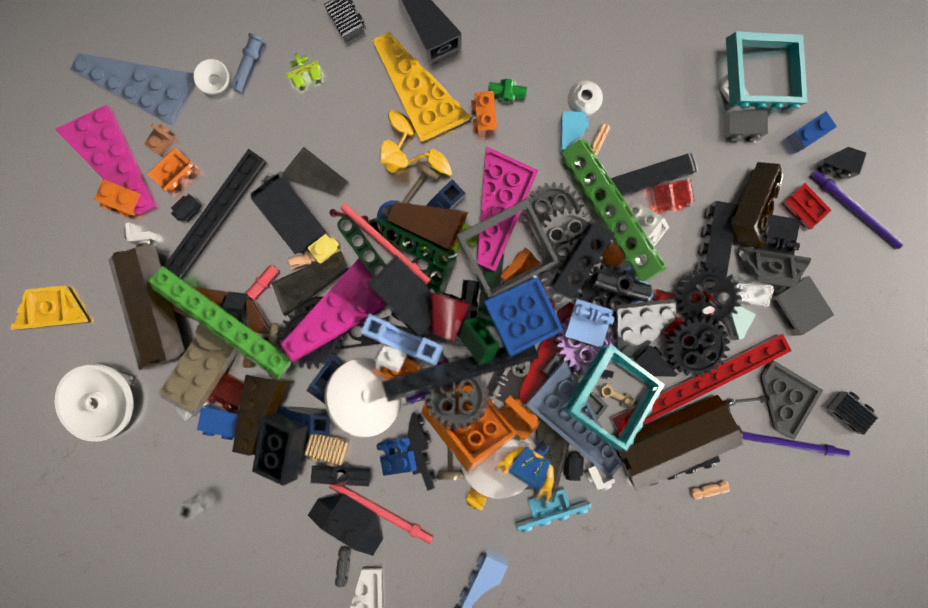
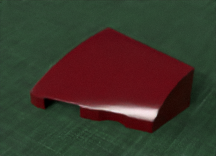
M431 292L430 298L433 299V309H430V316L432 317L431 332L454 341L469 304L464 301L451 299L443 294Z

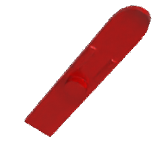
M569 302L558 310L556 315L561 324L565 323L566 319L571 318L575 304ZM555 334L543 340L538 351V359L533 361L520 389L519 398L522 404H525L543 383L546 375L541 369L552 356H556L559 349H555V346L559 343L554 340L559 335Z

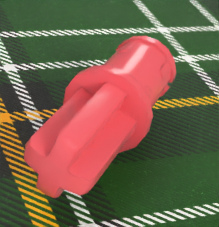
M269 265L259 277L255 278L256 281L245 293L255 300L265 287L268 288V283L275 277L278 270L273 265Z

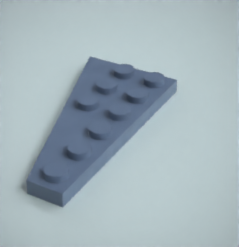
M78 53L69 69L170 125L195 83L194 73Z
M562 360L525 402V405L605 475L611 478L623 464L614 447L563 411L578 384L566 361ZM586 400L579 413L602 428L589 402Z

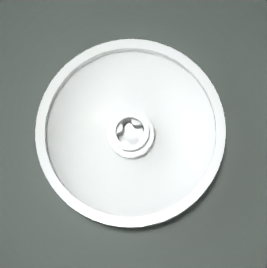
M355 359L344 363L330 376L325 389V406L330 419L341 431L355 437H370L382 433L391 426L400 409L401 399L387 402L382 387V382L386 380L373 373L376 361L371 359Z
M86 364L69 371L61 379L55 393V409L60 422L71 434L82 440L97 442L117 435L126 427L133 412V396L128 383L117 371L102 364Z
M516 435L469 473L461 465L467 482L477 492L491 498H509L522 492L528 486L526 483L508 472L501 477L503 474L502 469L498 468L494 471V468L501 463L509 452L519 447H528L534 451L536 446L531 436L523 441Z

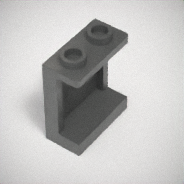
M810 276L801 277L796 287L782 286L776 289V294L771 296L773 300L778 301L794 326L791 330L795 336L804 335L834 316V313Z

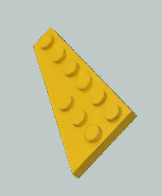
M390 32L373 39L378 54L421 143L472 120V116L448 94L447 90L419 64L416 58Z

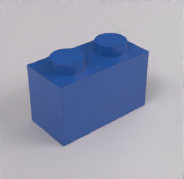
M825 111L789 135L787 139L798 153L837 126L827 111Z
M204 406L201 408L197 430L203 431L202 434L206 436L218 434L222 435V439L233 440L239 412Z

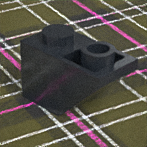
M847 147L817 162L816 166L821 167L825 172H836L843 178L851 179L860 174L866 152Z
M229 291L222 310L246 326L248 317L246 300H248V294Z
M648 346L632 360L652 376L676 377L678 375L675 372L676 367L674 368L669 360L665 361L661 357L663 353L656 346Z

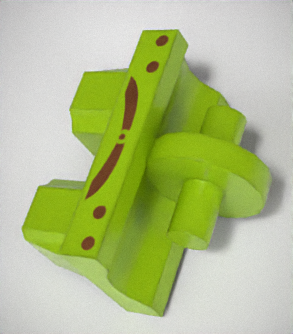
M298 53L294 54L296 60L291 61L290 65L292 68L299 65L300 68L286 73L288 79H291L295 87L305 84L301 75L304 72L308 71L312 81L321 77L318 60L304 66L303 63L309 61L308 56L300 58Z

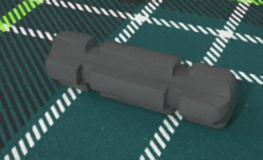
M340 548L338 551L340 558L337 559L336 575L338 576L335 578V586L345 587L347 583L345 576L348 574L349 565L347 558L350 556V549Z

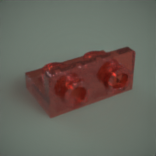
M223 374L207 400L222 404V407L230 412H238L244 384Z

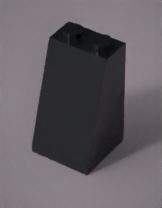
M398 0L428 63L462 47V34L460 30L432 0Z
M282 171L250 193L251 200L294 254L306 251L310 243L316 242L326 232L325 228Z
M395 255L368 282L369 290L416 336L421 337L423 335L426 337L431 332L432 317L430 316V309H433V299L430 298L431 291Z

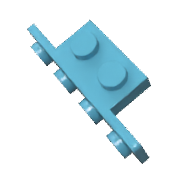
M565 488L551 492L548 503H546L547 498L544 495H541L539 500L537 497L527 499L533 518L516 523L515 526L517 531L527 532L533 529L532 526L539 524L540 526H546L551 524V520H565L570 517V514L577 513V515L584 514L592 506L589 501L570 506Z

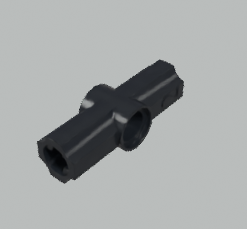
M597 269L591 280L593 287L610 291L616 296L623 295L647 302L652 295L653 289L651 285L632 280L631 277L626 275L619 276ZM620 282L623 283L624 289H621Z
M463 280L461 299L465 300L469 306L457 335L465 320L477 317L478 281Z
M343 465L337 467L312 466L310 483L329 484L337 487L345 485L369 487L370 469L347 468ZM341 472L345 474L346 478L338 480L335 475Z

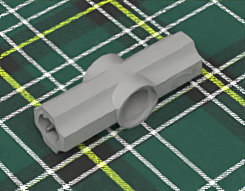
M200 493L180 503L175 514L178 519L188 521L206 511L210 499L208 495Z

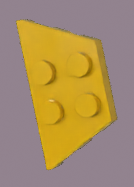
M67 286L26 289L22 297V303L17 309L18 315L15 323L11 324V330L88 322V319Z

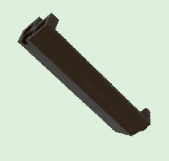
M140 243L135 248L113 253L108 261L139 371L159 366L165 362L181 359L185 350L172 304L153 290L149 282L161 268L155 244Z
M715 395L642 427L636 433L633 445L630 444L627 451L615 450L625 466L631 484L636 491H639L743 445L741 438L743 432L740 426L736 424L727 401H723L718 395Z

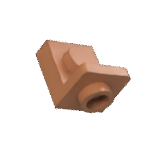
M152 124L153 131L143 145L162 156L174 138L168 134L170 130L163 125L156 126Z

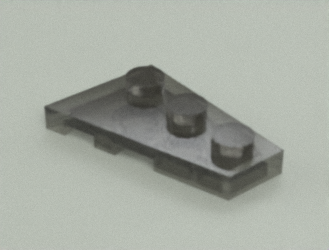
M305 147L300 150L283 172L288 180L334 197H338L349 184L346 179Z

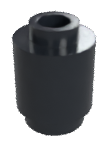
M188 193L186 196L183 195L171 207L173 210L171 214L178 221L182 219L185 222L197 210L200 204Z
M569 452V455H565L564 475L566 480H581L584 457L580 456V452Z

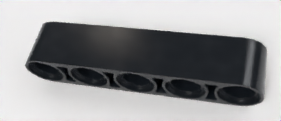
M691 152L611 179L620 194L625 196L697 172L698 168Z

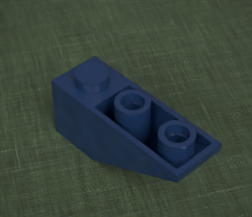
M452 179L428 202L427 206L453 209L466 197V193Z
M278 407L277 413L307 425V434L330 435L334 429V423L330 419L327 410Z

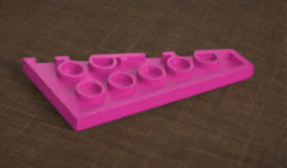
M104 105L55 129L103 179L141 194L134 210L137 215H142L157 208L108 105Z
M360 258L354 262L281 344L282 349L292 363L368 318L369 314L374 315L386 308L369 290L368 282L373 276Z

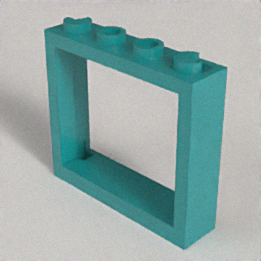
M736 31L726 37L730 106H739L741 109L749 108L750 106L755 107V109L771 107L772 110L787 107L788 110L799 109L801 105L808 103L803 35ZM742 46L789 49L792 97L745 95Z
M603 345L563 411L615 449L627 451L630 444L633 445L636 433L642 429L644 419L651 413L655 400L660 397L659 393L664 384L612 345ZM610 359L648 386L618 439L579 413Z

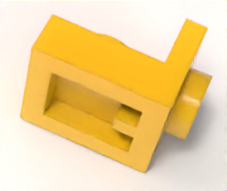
M473 487L465 496V499L468 501L466 504L474 510L477 508L482 510L483 505L489 498L477 492Z

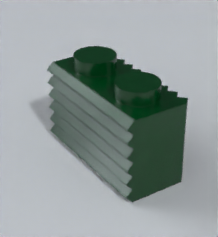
M475 317L464 321L457 336L473 355L474 359L481 365L493 360L501 343H498L496 337H493L494 335L491 334V331L482 322L483 320H480V317Z

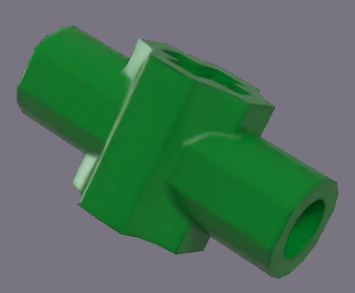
M501 79L500 83L489 82L488 91H493L494 95L498 96V100L514 102L515 98H526L527 87L516 85L517 81L513 79Z

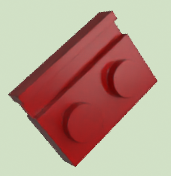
M803 183L783 202L809 230L813 229L817 223L832 211L806 183Z

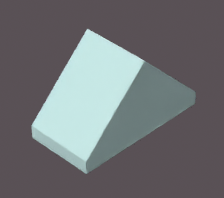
M735 307L738 313H731L732 320L728 319L733 339L740 340L745 337L756 314L743 307Z

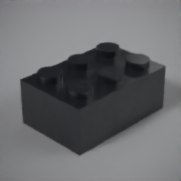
M277 412L262 417L252 472L281 486L297 480L308 426Z

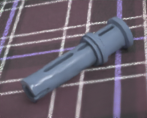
M252 33L248 34L249 40L246 47L242 49L243 57L230 88L242 92L254 59L256 60L259 57V49L261 44L265 42L263 38Z

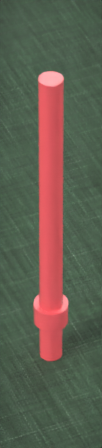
M346 203L340 207L346 215L393 257L397 255L425 285L430 282L431 279L420 270L416 263L408 260Z
M329 486L330 489L339 494L344 493L377 513L378 516L407 531L411 537H417L428 544L432 542L433 537L421 531L420 527L410 525L345 487Z

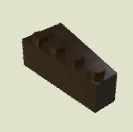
M757 162L755 169L751 171L750 181L744 188L743 198L739 201L736 215L731 220V226L735 231L740 246L763 249L765 242L762 241L763 233L767 234L769 225H767L768 215H773V198L777 199L784 176L780 164Z
M245 374L232 452L248 456L255 455L261 419L264 416L277 412L279 405L284 400L285 390L289 388L291 381Z

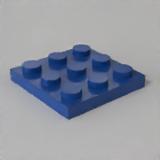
M538 277L484 302L509 356L564 331Z

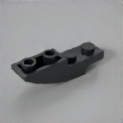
M414 411L411 414L408 428V439L410 440L408 451H413L417 468L412 473L413 475L421 473L426 489L429 491L435 488L434 483L437 482L434 471L430 472L428 464H431L427 453H423L424 450L429 449L431 439L428 432L424 433L422 425H425L422 415Z

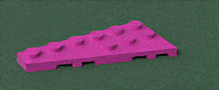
M486 146L480 222L526 199L538 170ZM520 212L479 233L476 261L478 266L493 273L496 271Z

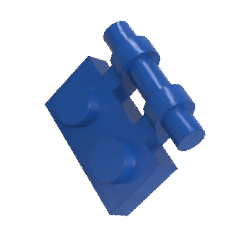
M399 437L393 441L383 440L376 445L378 451L382 450L385 453V456L380 457L383 476L417 470L413 451L407 452L406 446L410 445L408 438ZM393 448L397 449V454H394Z

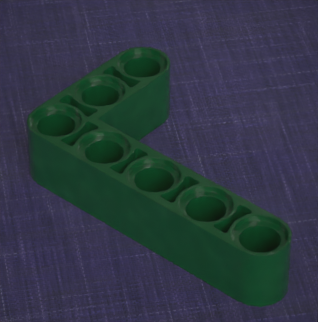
M378 216L368 221V224L390 244L430 263L427 277L431 280L426 286L430 291L432 288L435 293L442 294L445 292L457 257L454 249H447L388 221L386 216ZM426 246L429 247L430 253L426 250ZM443 254L447 257V261L444 260ZM437 271L441 274V278L438 277Z
M350 217L340 218L337 223L339 231L374 277L377 269L386 265ZM345 222L352 223V227L348 231L342 229ZM362 237L363 244L361 246H354L355 238ZM368 252H373L375 255L374 260L371 262L365 260V255ZM416 258L412 261V263H416L418 265V263L422 259ZM430 263L427 269L421 270L425 275L428 273V270L431 265Z

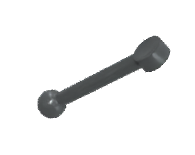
M761 396L760 398L743 400L729 399L727 403L729 406L752 402L766 403L767 397Z

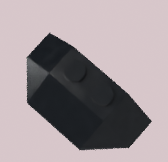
M344 493L318 498L308 514L321 530L355 551L373 556L383 540L377 513Z

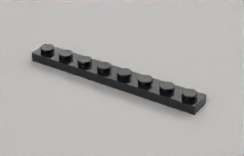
M248 148L165 263L164 268L178 278H182L265 162L263 158Z
M533 345L509 356L506 348L502 347L497 350L493 360L480 365L473 356L383 381L382 387L387 402L538 359V352Z

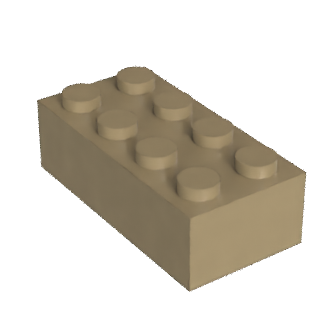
M195 337L159 390L161 398L196 417L238 351L229 344L220 350H206L199 345Z

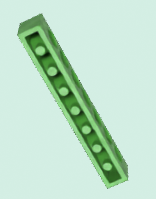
M579 139L563 151L565 164L574 171L575 180L584 187V194L594 203L593 208L604 219V226L615 233L614 242L623 249L625 253L624 258L629 264L633 265L636 277L646 282L668 269L587 140ZM584 158L585 166L581 168L580 162ZM594 174L595 182L591 184L590 177ZM602 190L605 191V198L603 200L600 198ZM612 206H614L616 209V212L613 216L610 214V208ZM622 222H624L626 225V229L624 232L620 230V224ZM632 238L636 240V247L634 249L630 246ZM642 255H645L647 258L645 265L640 261Z
M163 266L149 280L153 290L277 380L290 367L291 360L285 354Z

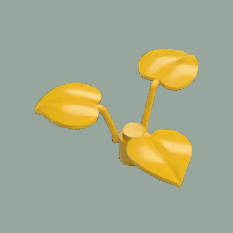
M391 109L388 113L389 122L396 130L402 132V137L397 145L390 140H385L382 143L380 163H384L385 168L389 172L395 173L399 168H405L408 164L426 157L428 163L434 169L451 177V168L447 159L435 149H430L428 153L421 154L407 161L406 156L399 148L407 134L411 136L414 134V127L404 114Z

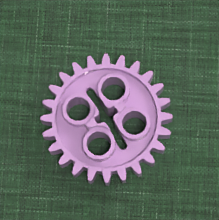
M570 318L565 320V323L561 324L564 331L557 333L559 337L554 340L559 343L555 346V349H560L561 352L557 356L564 357L562 360L568 362V368L574 367L573 373L580 370V374L584 375L599 349L595 345L588 344L577 354H574L573 351L585 342L573 339L576 345H573L570 342V338L565 337ZM607 331L603 345H612L616 342L615 339H611L614 332L608 333ZM582 354L587 356V361L582 358Z

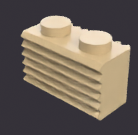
M310 434L304 455H308V459L318 462L321 459L327 461V465L337 467L343 464L350 441L331 435Z

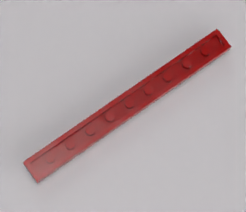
M779 334L723 362V365H717L718 370L711 368L710 375L705 371L703 377L696 375L660 393V397L652 405L651 413L644 419L643 425L791 352L792 350L784 334ZM636 406L611 418L619 435Z

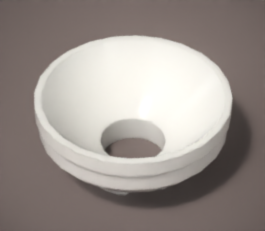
M207 59L199 63L195 68L194 82L204 93L219 94L228 86L229 72L222 62L215 59ZM213 75H218L220 78L219 83L216 85H212L209 82L210 77Z
M592 81L576 83L568 94L569 106L574 112H586V115L595 113L602 103L601 89ZM584 90L592 93L590 100L582 98L581 93Z

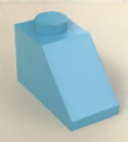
M562 112L560 116V153L574 144L584 134L585 129H588L589 118H586V112Z

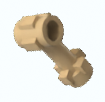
M607 383L598 388L601 397L605 399L611 397L621 402V406L630 409L634 403L635 398L631 397L632 395L626 393L624 396L614 391L611 385Z

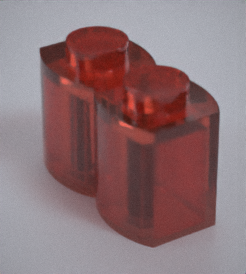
M691 179L651 187L654 209H660V212L671 211V207L679 206V209L691 207L690 203L695 202Z

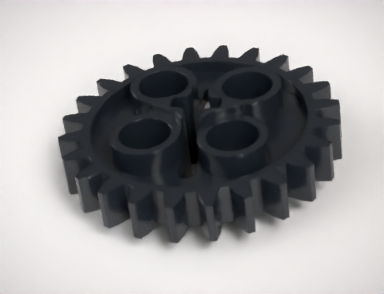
M605 264L600 265L599 269L619 276H624L627 272L626 270L620 272L619 266L613 270L612 264L608 265L607 268ZM598 266L593 267L591 277L588 281H584L581 286L580 297L575 298V300L579 299L592 304L594 299H597L599 306L611 310L613 302L617 305L632 304V301H637L634 298L623 295L616 296L610 291L599 290L593 287L591 280L595 270L599 269ZM620 282L621 289H624L623 283ZM613 311V322L616 325V311Z
M711 265L708 266L706 271L702 266H700V272L693 269L694 275L686 274L688 281L681 280L684 287H678V291L682 292V294L677 295L678 299H682V301L678 302V306H684L681 309V313L687 312V319H690L692 315L699 319L700 315H703L706 320L710 316L713 321L716 319L718 322L721 321L722 324L726 325L725 318L732 320L731 313H738L735 307H741L737 300L742 299V296L736 294L741 291V288L735 287L738 281H731L734 276L733 274L726 276V269L720 273L719 266L714 271ZM707 279H713L715 285L707 288L704 286V282ZM699 284L708 295L713 294L714 301L721 305L722 309L717 308L710 299L705 300V294L696 285ZM694 292L701 295L697 301H692L689 298ZM721 293H727L729 298L726 301H720L718 296ZM712 306L714 312L709 315L703 312L704 308Z
M303 306L301 313L295 309L294 317L288 314L290 320H283L286 327L279 328L283 332V334L278 335V338L283 340L278 343L280 347L311 312L313 306H310L309 311ZM337 336L326 345L318 347V353L313 350L292 364L295 366L299 362L301 369L306 364L309 370L312 364L319 369L320 362L326 366V359L333 361L330 356L331 354L338 355L335 348H341L337 341L343 340L342 336Z
M692 315V321L685 317L684 324L678 322V329L672 327L675 333L668 334L671 341L666 342L670 347L666 349V352L670 354L668 359L672 361L673 367H677L676 369L679 372L683 371L686 376L691 373L695 377L698 372L703 377L704 371L710 375L711 368L718 370L716 365L724 364L721 358H728L724 351H730V348L726 346V344L730 343V340L726 338L729 334L724 331L725 328L719 325L716 319L713 321L708 316L705 320L703 315H700L699 319H697L695 315ZM710 332L707 338H703L705 333ZM686 336H691L690 340L684 342ZM712 350L709 356H705L706 352ZM689 354H693L692 358L686 360Z

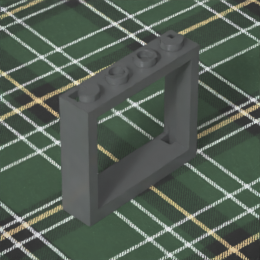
M524 199L455 235L488 299L521 285L520 283L525 280L529 281L538 277L537 274L542 271L545 273L551 271V269L555 268L554 265L559 263L528 199ZM523 211L547 260L490 289L465 240Z

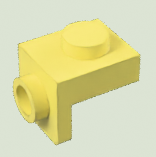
M327 234L308 247L320 264L335 252L336 254L340 252L337 248L339 246L338 242L333 236L329 238Z

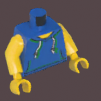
M539 440L534 451L528 447H519L509 452L501 463L494 468V471L498 468L502 469L503 474L501 477L508 472L537 491H540L537 499L539 500L541 495H544L547 498L546 503H548L554 482L553 466L550 464L551 461L545 458L544 455L550 446Z

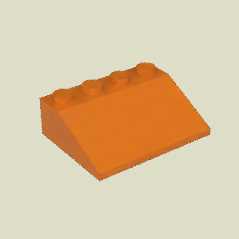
M460 383L456 385V415L459 414ZM465 386L462 390L464 392H470L473 388L471 386ZM453 387L445 389L444 391L450 392L453 389ZM490 398L489 401L485 402L488 404V409H483L485 416L479 415L480 422L473 420V427L469 423L466 424V430L463 429L462 425H459L458 431H456L455 425H452L450 430H448L447 423L441 427L440 419L435 422L433 419L435 414L429 415V410L432 408H427L426 403L430 401L424 403L421 411L468 473L486 461L518 434ZM449 404L444 405L442 410L450 411L452 406ZM468 404L462 407L464 411L472 409V406Z

